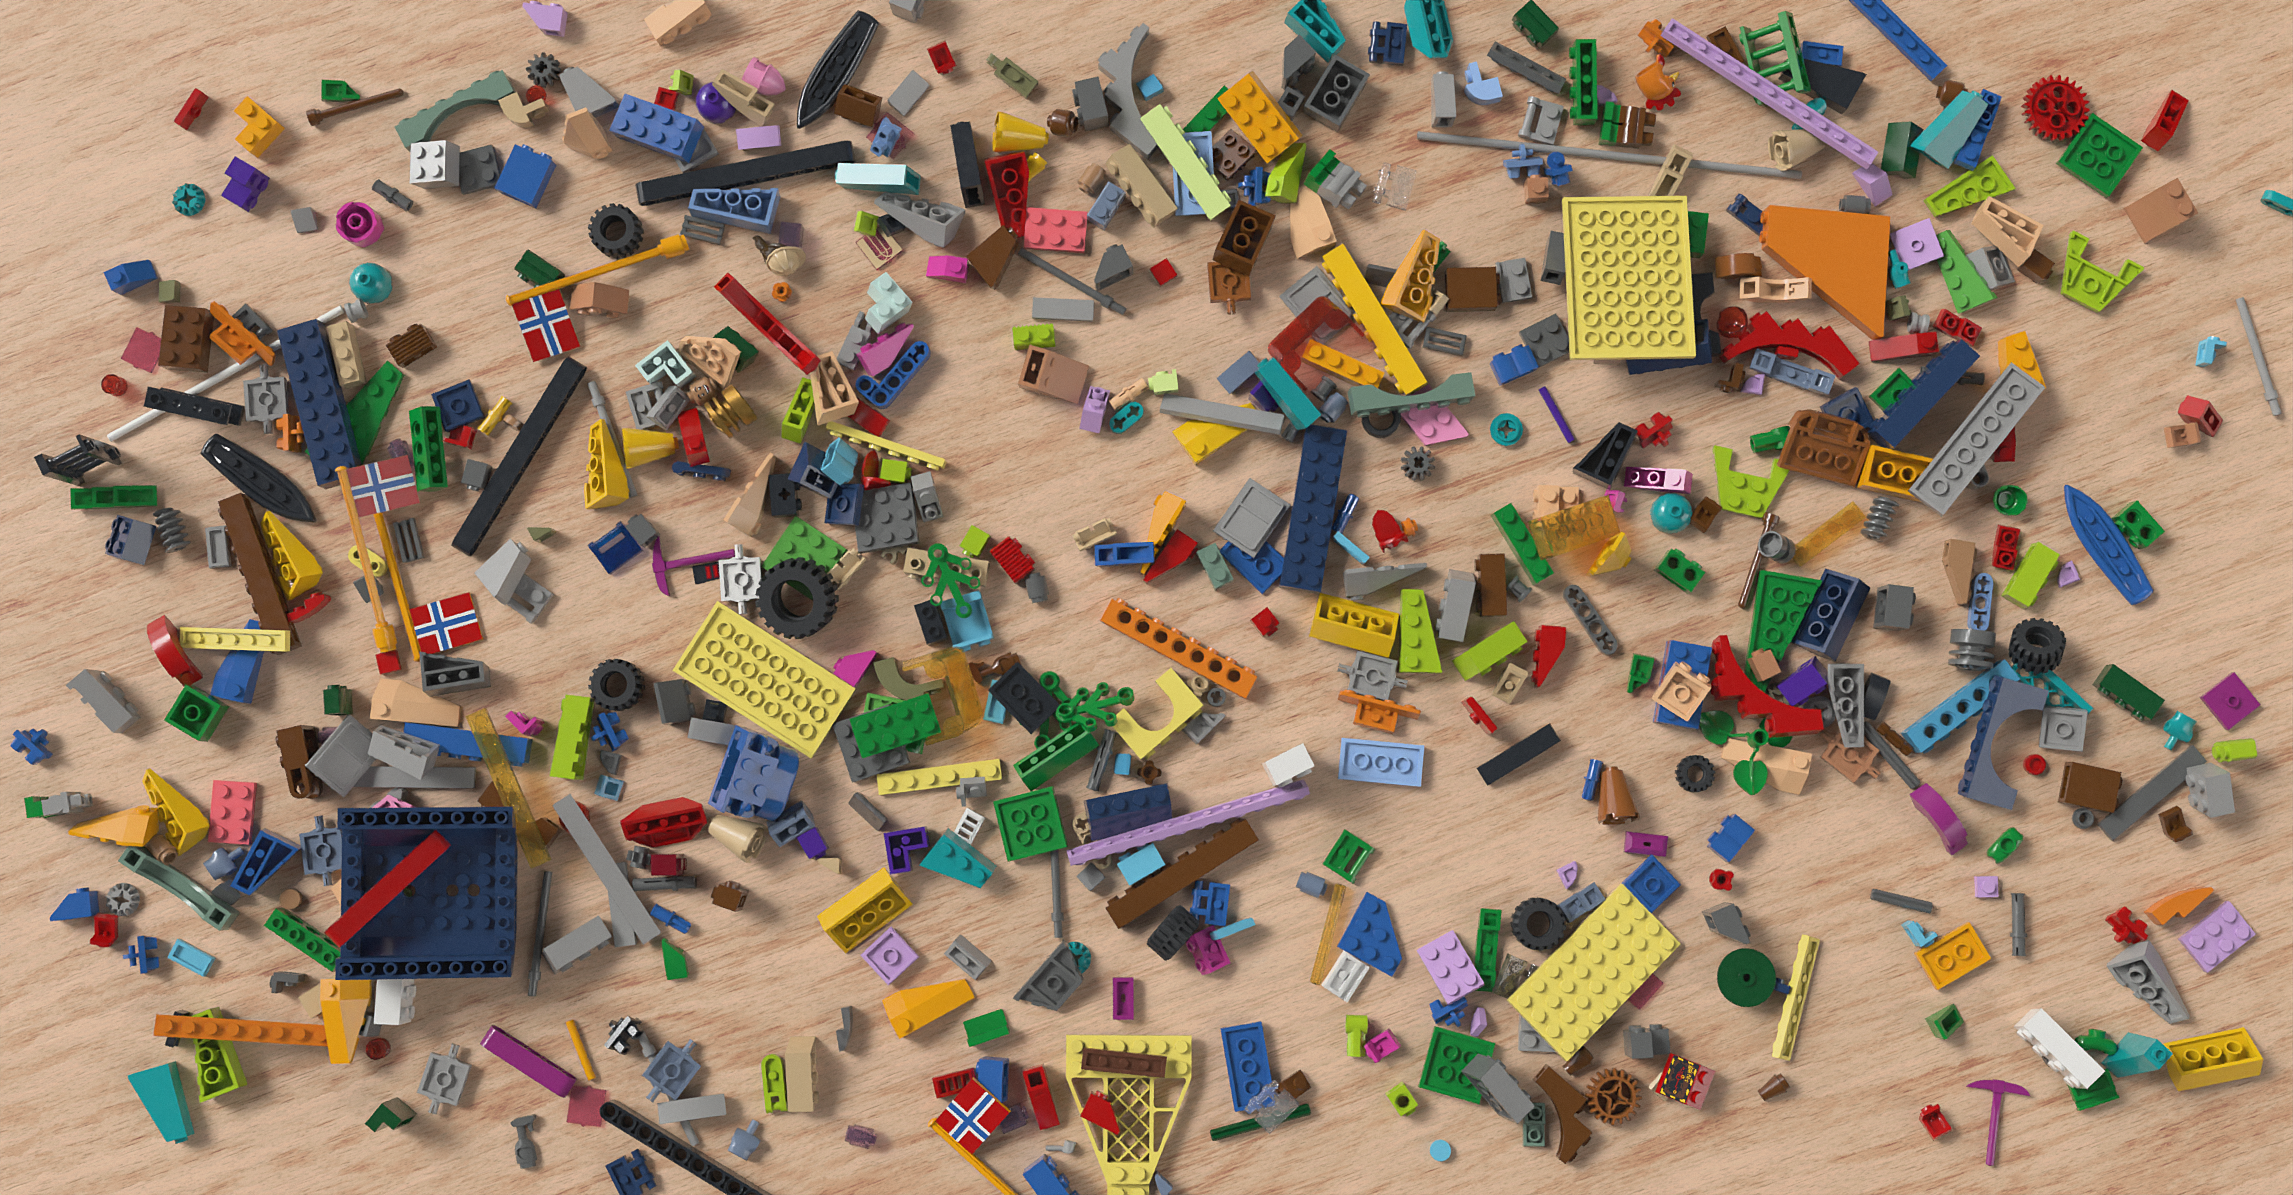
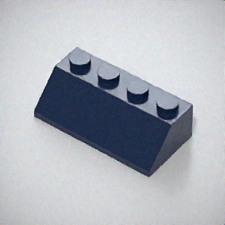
M1708 319L1694 321L1695 358L1626 359L1629 375L1712 363Z
M1825 568L1820 579L1823 581L1815 592L1811 604H1809L1791 643L1817 656L1836 662L1869 593L1870 587L1859 578Z
M1167 783L1083 800L1091 841L1109 838L1172 819V807Z

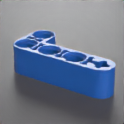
M923 341L915 342L880 384L867 375L860 376L856 380L857 390L877 408H888L929 360L931 352L928 345ZM917 349H923L925 354L918 355ZM911 356H913L914 359L916 358V360L918 361L917 364L912 358H910ZM904 364H913L912 370L904 372L902 370ZM892 379H899V386L895 388L890 387L889 384ZM869 381L871 382V387L866 391L861 390V384ZM885 394L887 396L884 403H877L878 395Z

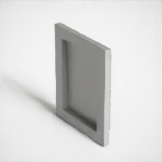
M1318 266L1300 280H1297L1294 285L1279 296L1314 340L1321 344L1332 339L1335 334L1355 319L1353 315L1356 312L1352 307H1347L1343 296Z
M1249 478L1213 532L1254 558L1288 510L1290 504Z
M348 714L305 767L329 785L331 789L345 797L376 760V758L367 754L373 733Z

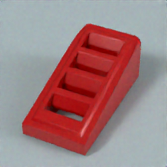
M974 1067L933 1077L932 1081L936 1098L960 1093L967 1085L965 1074H969L970 1080L973 1077L976 1079ZM956 1076H960L963 1087L959 1088ZM949 1078H952L954 1089L952 1090L950 1089ZM941 1080L944 1081L946 1091L942 1092L941 1089Z

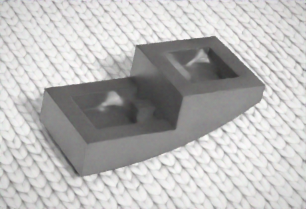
M852 1006L841 1008L844 1028L836 1030L839 1052L846 1049L851 1036L853 1022Z

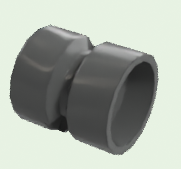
M1776 531L1764 533L1758 542L1760 553L1777 563H1786L1795 554L1794 542Z

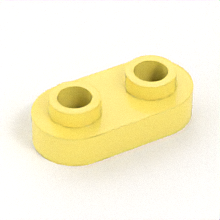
M355 545L349 550L348 558L351 563L363 570L360 558H356L358 550ZM367 548L371 567L374 563L378 564L376 570L372 568L373 575L375 577L383 576L388 569L387 562Z

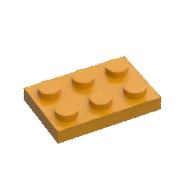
M1970 922L1964 923L1935 940L1928 947H1923L1914 953L1935 990L1941 989L1991 959Z

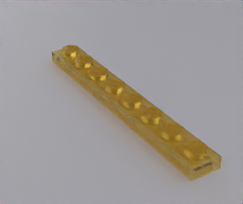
M487 708L465 716L504 807H513L517 838L530 868L533 869L551 861L550 854Z

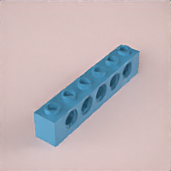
M2005 659L1998 660L1994 663L1993 669L1983 671L1902 731L1901 735L1914 748L1913 751L1915 753L1923 752L1924 754L1934 748L1933 744L1936 741L1940 740L1941 742L1951 735L1949 732L1954 728L1959 729L1967 723L1966 719L1971 715L1975 717L1983 712V703L1988 697L1989 684L1994 675L2019 681L2020 678ZM1976 690L1981 693L1980 701H1977L1974 697ZM1960 702L1965 706L1963 713L1958 711V704ZM1943 715H1946L1949 719L1946 726L1941 722ZM1927 727H1930L1932 730L1930 738L1925 735Z

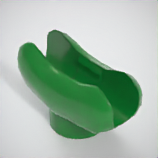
M2015 827L2008 828L1987 850V856L1994 858L1996 864L2004 862L2023 842V834L2019 833Z
M2089 1029L2088 1035H2079L2074 1040L2084 1051L2098 1050L2110 1056L2117 1052L2116 1043L2112 1039L2106 1038V1031Z

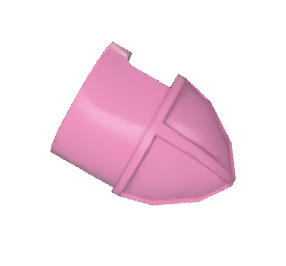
M752 58L742 80L758 89L757 94L769 96L784 92L786 89L785 83L778 70L772 64L766 65L758 58Z

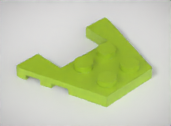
M2073 230L2069 234L2060 294L2098 313L2140 274L2145 267L2127 259L2117 276L2081 258L2089 238Z
M1714 445L1712 450L1718 483L1717 491L1719 505L1722 506V510L1759 519L1762 518L1789 470L1778 467L1779 459L1775 458L1772 462L1769 479L1729 470L1733 449Z

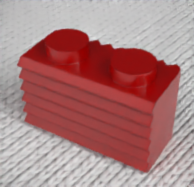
M1008 536L991 549L990 553L1013 582L1018 584L1035 570L1032 566L1035 562L1029 554L1024 556L1020 550L1022 545L1016 538L1011 539Z

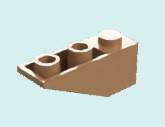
M1948 539L1944 543L1942 562L1957 605L1967 604L1971 597L1970 581L1974 577L1972 565L1977 556L1976 543Z

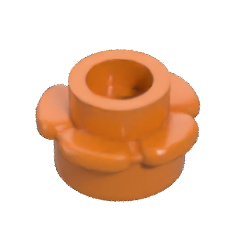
M786 282L774 284L773 298L778 299L780 302L786 301L792 294L789 284Z
M1407 517L1405 521L1401 522L1402 530L1406 533L1407 537L1411 535L1414 537L1416 535L1415 532L1418 531L1415 520Z

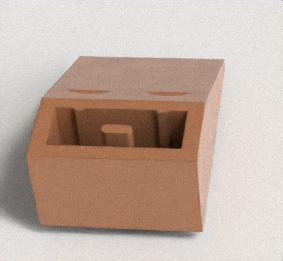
M1029 345L1018 386L1025 390L1078 405L1089 365L1055 352Z

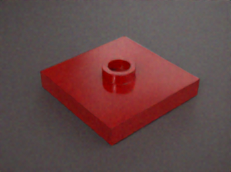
M1467 697L1461 702L1470 713V719L1476 725H1479L1486 734H1491L1497 730V726L1473 697Z

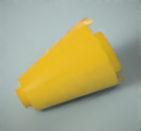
M997 112L994 123L996 127L992 138L993 152L1041 149L1044 145L1048 144L1049 133L1046 132L1044 127L1005 112Z
M622 428L626 469L673 455L675 450L679 449L678 438L673 437V433Z

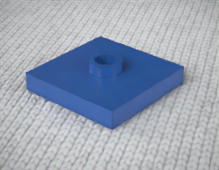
M1652 854L1622 882L1650 913L1656 910L1681 886Z

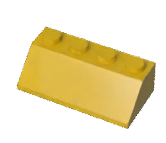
M1320 593L1309 637L1389 658L1395 640L1399 613Z
M883 867L820 913L817 918L824 931L846 954L913 904L894 877Z
M2244 1027L2163 1043L2173 1053L2166 1061L2169 1076L2178 1091L2258 1076L2261 1073L2263 1058Z

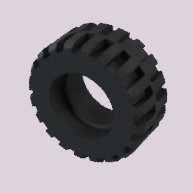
M803 557L790 558L770 568L765 573V576L760 579L758 583L760 587L756 589L755 594L759 596V599L755 601L756 607L761 609L758 614L760 618L764 617L767 621L764 624L768 628L772 626L775 634L780 635L783 633L784 638L788 639L792 637L802 639L805 636H812L823 629L833 619L832 615L836 613L838 608L835 604L839 602V595H835L838 587L837 584H832L831 579H833L831 573L826 574L824 572L826 568L822 564L817 566L816 561L812 559L805 561ZM789 580H797L809 588L813 596V609L808 615H795L785 607L781 597L784 583Z

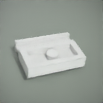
M1343 950L1321 986L1348 1002L1370 967Z

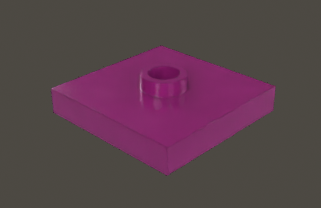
M2231 672L2200 697L2225 730L2231 729L2260 706V703L2235 672Z

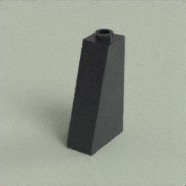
M1804 59L1811 92L1805 94L1813 99L1821 98L1825 100L1827 107L1843 114L1849 107L1867 74ZM1789 69L1783 71L1778 79L1785 83L1790 82L1793 78L1792 72Z
M969 121L952 124L950 127L965 208L985 205L971 123Z

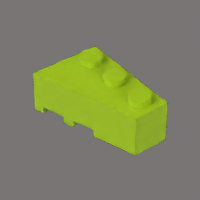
M1513 621L1451 661L1464 681L1479 673L1481 676L1492 670L1490 666L1494 663L1497 666L1508 660L1506 655L1509 653L1514 656L1523 650L1521 646L1527 640Z

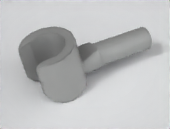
M1065 1140L1064 1146L1046 1145V1151H1062L1069 1154L1075 1150L1076 1142Z

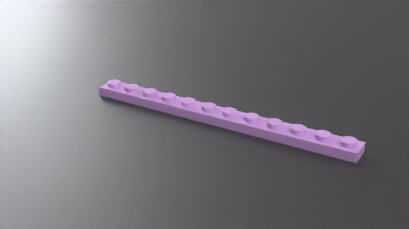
M1673 18L1660 35L1863 168L1868 169L1878 154V151Z
M1303 779L1283 787L1269 789L1066 850L1071 866L1082 865L1088 860L1102 859L1108 854L1122 853L1128 848L1142 847L1146 843L1162 841L1172 835H1182L1192 829H1202L1212 823L1219 824L1226 819L1232 817L1239 818L1252 811L1259 812L1264 810L1265 807L1272 805L1279 806L1284 804L1285 801L1292 799L1299 800L1309 795L1310 792Z

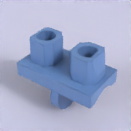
M885 117L872 142L870 151L878 157L882 154L889 157L896 141L900 137L902 128L892 124Z
M1519 144V150L1512 151V157L1519 156V158L1503 160V166L1506 167L1509 178H1519L1520 167L1527 166V176L1539 175L1543 158H1540V156L1526 158L1528 155H1533V149H1525L1524 144Z

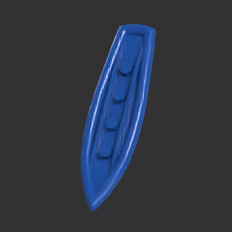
M2065 485L2064 496L2067 513L2086 551L2131 605L2145 601L2153 593V588L2119 528L2104 509L2091 497L2070 485Z

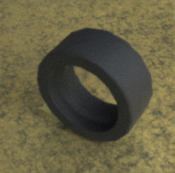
M1398 410L1391 411L1393 422L1391 426L1384 430L1374 428L1369 421V416L1362 418L1361 422L1364 430L1369 435L1376 438H1385L1397 430L1401 422V413H1398Z

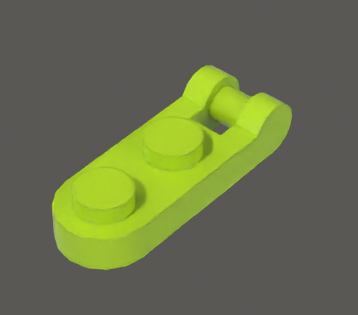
M769 1054L761 1062L765 1110L767 1114L773 1113L776 1110L785 1112L788 1111L783 1061L779 1055ZM779 1096V1102H773L772 1097Z

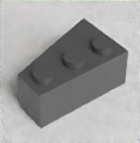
M419 652L423 692L430 697L491 687L490 668L483 661Z

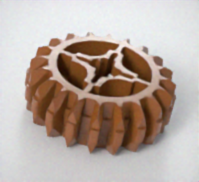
M1605 1068L1604 1076L1597 1072L1598 1080L1593 1077L1590 1078L1594 1085H1586V1088L1591 1090V1093H1585V1097L1591 1098V1100H1587L1585 1103L1587 1106L1593 1105L1589 1112H1596L1595 1118L1597 1120L1602 1117V1123L1606 1124L1609 1120L1611 1125H1615L1617 1119L1621 1125L1623 1124V1117L1627 1121L1631 1120L1628 1115L1629 1113L1636 1116L1637 1113L1633 1108L1641 1107V1105L1636 1103V1100H1642V1096L1636 1095V1093L1641 1091V1088H1634L1638 1081H1630L1632 1078L1630 1073L1624 1077L1625 1070L1623 1069L1617 1075L1616 1068H1612L1611 1074ZM1616 1080L1609 1089L1600 1088L1605 1082ZM1622 1081L1629 1090V1099L1622 1096ZM1615 1091V1094L1622 1100L1613 1099L1612 1101V1099L1604 1093L1610 1094ZM1598 1094L1604 1096L1606 1100L1604 1105L1606 1106L1605 1111L1598 1104ZM1618 1104L1626 1105L1621 1111L1611 1113Z

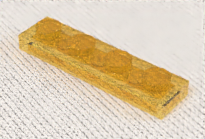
M1854 501L1850 502L1796 543V550L1792 559L1799 567L1803 566L1866 518Z

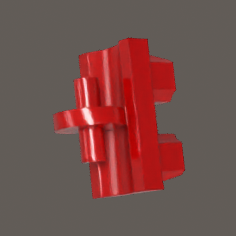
M1657 412L1650 418L1654 425L1649 429L1644 423H1641L1635 428L1638 430L1639 445L1643 449L1651 443L1654 447L1659 444L1666 447L1669 445L1667 438L1672 436L1670 430L1673 428L1671 424L1673 419L1669 415L1665 417L1660 412Z
M2125 906L2119 908L2115 913L2108 915L2105 919L2113 927L2112 931L2116 933L2114 940L2117 943L2124 940L2128 944H2136L2141 940L2145 941L2148 937L2145 933L2148 925L2139 919L2134 922L2129 920L2132 911Z

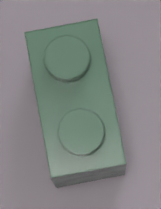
M1216 543L1197 551L1196 554L1214 590L1233 582L1234 579Z

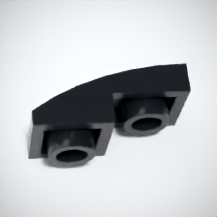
M1871 672L1864 685V717L1873 721L1876 720L1891 683L1890 679Z

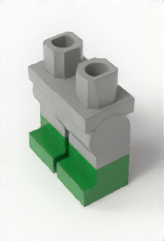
M1329 149L1310 171L1303 185L1325 200L1332 202L1334 207L1337 208L1341 204L1350 209L1357 198L1349 192L1352 191L1360 197L1367 185L1359 180L1361 173L1355 172L1352 167L1343 164L1335 157L1336 153Z
M61 792L60 795H53L49 798L43 796L24 798L27 818H48L70 813L84 812L83 808L93 806L92 795H83L81 792Z

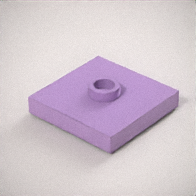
M1930 218L1890 233L1900 262L1907 263L1908 271L1944 257Z
M892 926L861 954L863 959L888 986L920 957Z

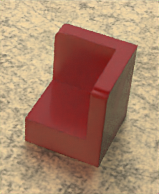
M464 426L451 431L449 438L444 437L443 441L472 450L477 430Z

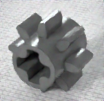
M634 846V850H628L626 860L631 861L630 866L646 869V864H651L650 848Z

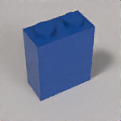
M515 144L496 183L495 189L501 194L536 209L556 168V164L552 161L551 156L543 152L539 155L533 152V148L525 144L522 147Z

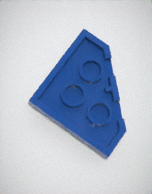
M1366 892L1337 947L1392 977L1402 957L1385 901Z

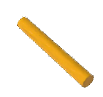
M574 1020L565 1022L588 1081L596 1078Z

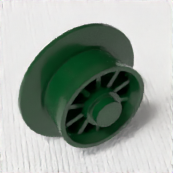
M1740 948L1727 954L1721 961L1717 971V983L1722 995L1729 1002L1740 1007H1754L1766 1001L1772 994L1776 983V973L1773 964L1766 955L1755 949Z

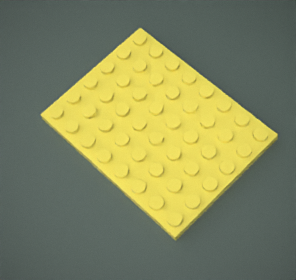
M1687 196L1563 197L1562 211L1570 360L1695 358L1696 347Z

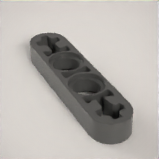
M1577 585L1567 586L1563 591V598L1597 649L1604 655L1614 653L1617 649V641L1585 593ZM1569 589L1572 591L1576 590L1578 592L1576 598L1578 601L1583 599L1584 602L1574 607L1573 604L1576 603V600L1573 597H1568L1570 594ZM1582 605L1587 606L1590 610V614L1587 617H1582L1579 614V608ZM1592 623H1599L1601 625V632L1599 634L1591 632L1590 626ZM1606 633L1607 636L1603 638L1606 642H1612V645L1610 646L1611 650H1604L1603 646L1605 645V643L1602 639L1597 641L1596 638Z

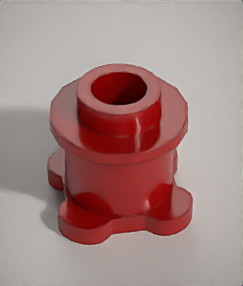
M1715 869L1709 876V882L1714 889L1730 891L1732 889L1731 880L1734 877V873L1729 870ZM1719 876H1722L1723 879L1721 883L1718 882Z

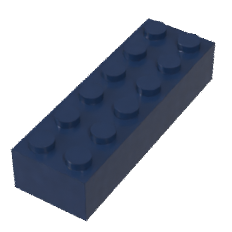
M1962 339L1946 343L1939 351L1941 355L1932 358L1926 364L1927 370L1918 373L1911 380L1912 386L1907 389L1904 388L1897 395V402L1890 403L1883 410V417L1876 418L1869 425L1870 430L1867 434L1879 446L1888 449L1895 448L1973 365L1980 355Z

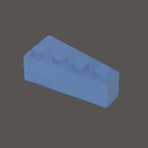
M739 188L731 190L693 189L688 209L692 217L771 234L780 201V193L778 188H770V190H761L760 188H752V190H740Z

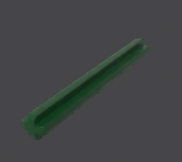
M1303 1104L1211 1129L1212 1141H1217L1311 1115V1109L1309 1104Z

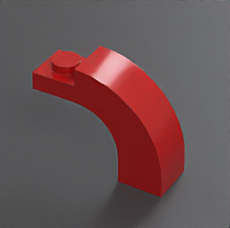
M166 615L147 625V635L157 658L172 678L175 677L183 687L185 685H192L203 678V673L182 649L178 640L177 628Z

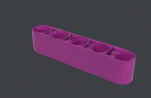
M491 1025L480 1042L485 1049L560 1097L565 1098L577 1080L572 1074L495 1025Z

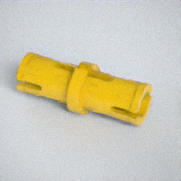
M501 396L493 409H489L487 417L478 429L489 436L496 424L503 420L502 416L513 403Z

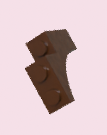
M1545 1064L1532 1080L1545 1091L1557 1111L1560 1123V1143L1556 1157L1566 1164L1575 1159L1578 1154L1576 1151L1581 1145L1584 1147L1591 1140L1590 1135L1592 1132L1573 1116L1575 1113L1579 1114L1585 1108V1101L1587 1099Z

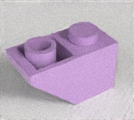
M537 1L523 2V8L544 35L564 37L568 13L561 5L551 3L548 6L542 5V3Z
M1090 386L1083 407L1079 429L1100 433L1110 390Z

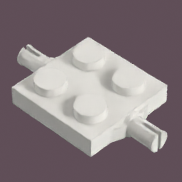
M743 544L734 545L735 557L728 560H719L721 601L738 602L739 614L741 615L748 614L746 602L752 599H759V596L755 594L756 589L760 587L758 583L762 578L760 557L748 558L743 556Z

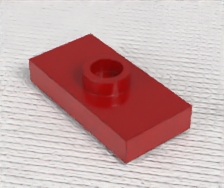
M195 88L174 119V123L188 130L194 119L198 118L201 114L202 107L209 97Z

